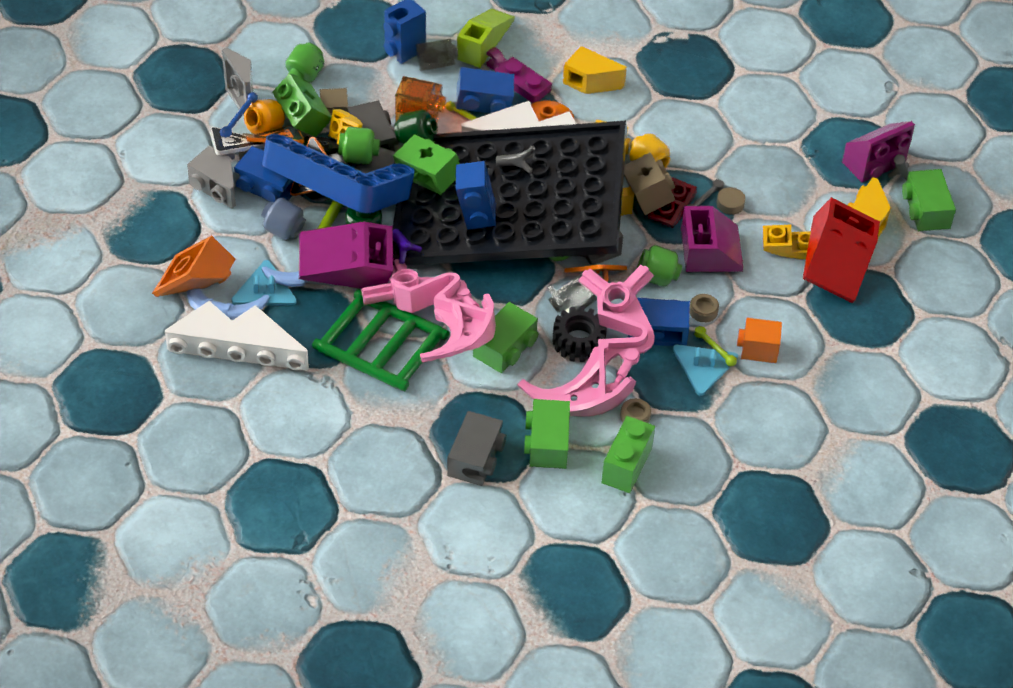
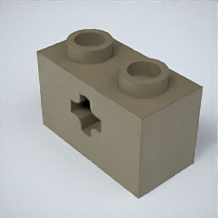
M648 153L625 165L624 177L645 215L675 201L671 190L676 187L661 160L655 161L652 154Z

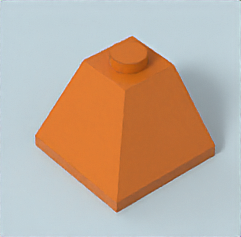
M211 235L176 254L152 294L159 297L187 292L191 289L207 288L217 282L221 284L231 275L230 268L236 259Z

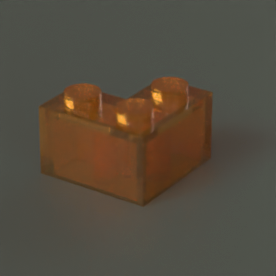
M403 76L395 94V123L401 114L422 109L428 111L438 124V113L444 111L446 96H442L443 84Z

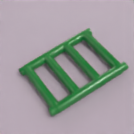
M357 289L353 296L355 299L321 340L316 338L313 341L312 348L405 392L409 387L408 380L423 363L420 354L432 351L441 339L446 340L449 337L450 332L418 315L399 310L396 305L390 302L383 301L368 304V306L379 310V312L347 351H344L332 344L364 306L361 290ZM390 316L404 322L372 363L357 357ZM415 328L430 334L398 375L383 369Z

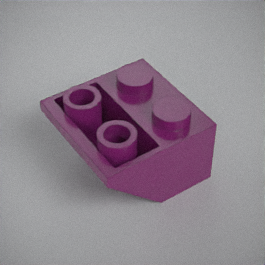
M912 121L891 123L847 142L842 163L862 183L894 169L895 156L901 154L907 160L915 124Z
M684 206L681 234L686 272H743L744 267L738 225L713 206Z

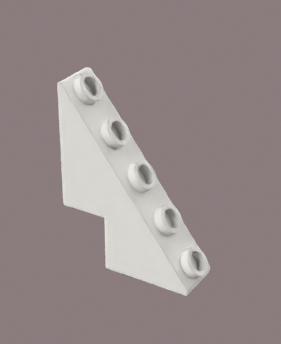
M527 101L461 123V132L576 124L570 111L539 122L530 102Z
M208 301L165 330L167 349L176 354L184 353L205 358H219L234 362L284 367L292 370L307 371L309 369L308 350L256 305L234 320H231L214 304Z

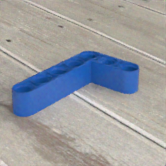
M279 134L266 136L262 165L267 169L362 213H372L409 199L415 172L408 165L392 164L365 174Z

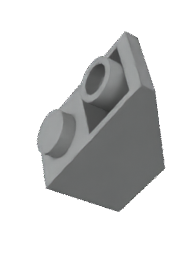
M209 145L187 164L189 184L194 189L208 194L216 202L223 203L233 209L236 206L231 157L226 154H215L214 148Z

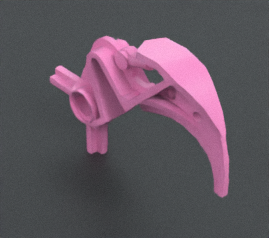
M399 259L394 260L392 278H389V283L365 287L361 290L364 305L393 300L397 309L414 313L434 304L435 319L444 322L450 328L451 335L447 343L442 347L420 354L422 362L434 361L473 350L494 338L496 329L495 311L490 294H484L483 301L481 302L483 308H480L479 304L472 299L470 290L467 289V284L465 281L460 280V276L457 273H444L436 277H418L416 271L407 269L405 263L400 264Z
M640 265L624 282L619 281L617 283H608L593 270H585L579 279V283L597 296L599 325L633 337L598 339L599 347L593 348L582 371L572 381L561 387L542 389L524 379L517 384L518 387L533 399L570 401V416L600 415L619 406L631 394L636 383L632 377H626L632 365L639 362L640 354L650 350L654 344L655 336L653 329L636 297V294L654 277L649 268ZM614 299L624 300L622 303L619 304L611 303V301ZM619 355L624 361L616 374L617 377L613 383L606 384V365L611 359ZM594 384L599 385L597 388L592 387ZM576 396L577 400L572 401L571 397Z

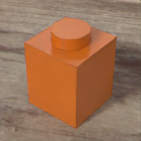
M746 318L745 329H739L737 346L742 347L741 359L777 363L781 343L782 322Z

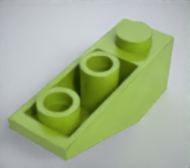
M491 8L468 20L457 35V60L481 68L489 57L486 55V52L497 46L514 22L515 16Z

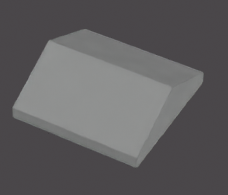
M228 48L222 49L225 89L240 110L247 101L248 94L253 92L251 60Z

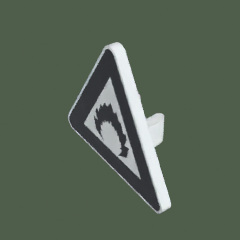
M211 127L210 129L215 154H226L231 157V160L235 159L236 152L248 151L252 146L258 149L265 147V142H247V136L232 132L230 137L223 138L220 135L221 128Z

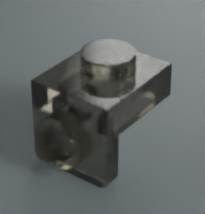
M451 38L415 45L420 71L455 65V60L458 59L457 46L455 43L452 44Z
M581 274L559 290H556L552 284L547 287L552 295L548 300L557 313L562 310H566L569 313V307H575V310L579 311L580 306L586 308L597 300L595 294L579 283V279L582 277Z

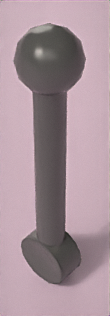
M720 179L714 180L713 186L696 202L687 206L701 205L715 191L722 190L724 182Z

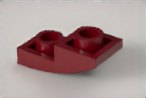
M671 177L676 187L671 190L675 201L649 213L647 218L674 228L683 216L684 206L691 204L697 193V187Z

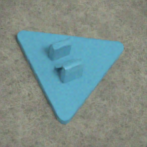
M269 260L263 261L232 297L233 305L250 303L264 295L269 296L266 306L296 305V298L288 286L275 283L274 276L271 275L268 279L262 272V267L264 266L276 270Z
M674 345L673 347L675 356L699 396H703L730 368L725 363V359L715 349L685 345ZM725 351L729 355L735 356L738 360L737 353Z

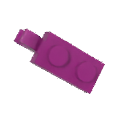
M496 47L486 52V55L491 57L486 62V65L490 69L495 70V72L514 74V91L531 103L538 102L552 91V83L513 56L506 60L503 53Z

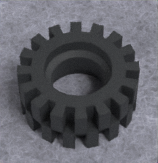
M580 306L579 311H576L575 307H569V313L566 310L561 311V316L557 315L553 326L552 342L555 345L556 352L561 351V357L564 359L569 355V361L573 362L575 357L579 358L580 362H585V357L589 359L593 348L599 347L598 339H606L607 327L599 325L598 313L594 316V309L589 308L588 312L584 311V306ZM581 330L589 333L590 336L577 338L569 333Z

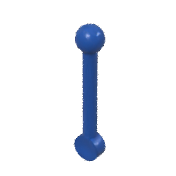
M255 92L248 94L247 101L231 122L220 129V135L223 138L231 136L234 125L251 103L258 100V95Z

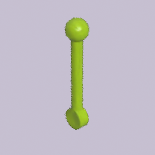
M448 101L445 105L446 110L455 111L470 120L477 118L462 109H456V104L453 101Z
M702 326L695 328L694 335L697 338H703L725 359L727 366L733 367L736 365L737 358L729 355L706 334V328Z

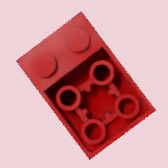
M831 197L813 216L803 279L853 303L878 241L880 221Z

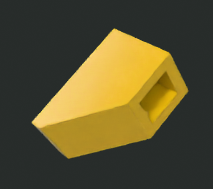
M580 46L564 64L563 84L584 94L621 90L625 87L627 67Z
M873 177L867 186H861L857 193L856 201L854 203L849 202L848 206L880 221L879 238L887 226L891 207L879 180Z

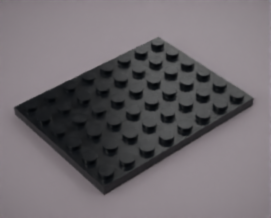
M626 121L435 134L433 142L445 149L453 150L458 155L459 164L485 161L496 201V226L467 230L456 192V180L441 195L412 182L410 198L396 204L392 230L399 229L408 241L422 247L421 252L409 250L406 253V266L618 253L627 140ZM531 146L535 147L533 158L525 160L533 169L531 174L518 166L497 167L496 156L517 154ZM393 241L394 265V260L399 259L400 255L398 246Z

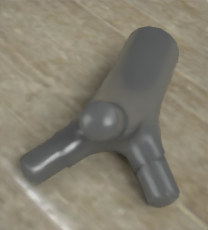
M531 146L517 154L496 156L497 167L518 166L531 174L533 169L525 160L533 158L535 147Z
M900 154L895 156V168L888 174V177L892 178L896 175H901L907 180L910 164Z

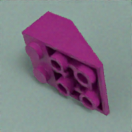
M358 222L300 232V280L358 289L387 284L393 272L392 226Z

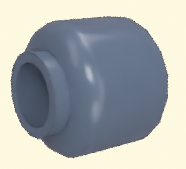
M279 198L274 203L269 201L261 214L264 217V229L282 240H288L291 237L295 239L306 222V219L303 218V210L284 198Z

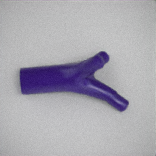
M399 229L392 230L393 241L399 249L400 264L405 263L406 253L409 250L422 251V247L408 241Z

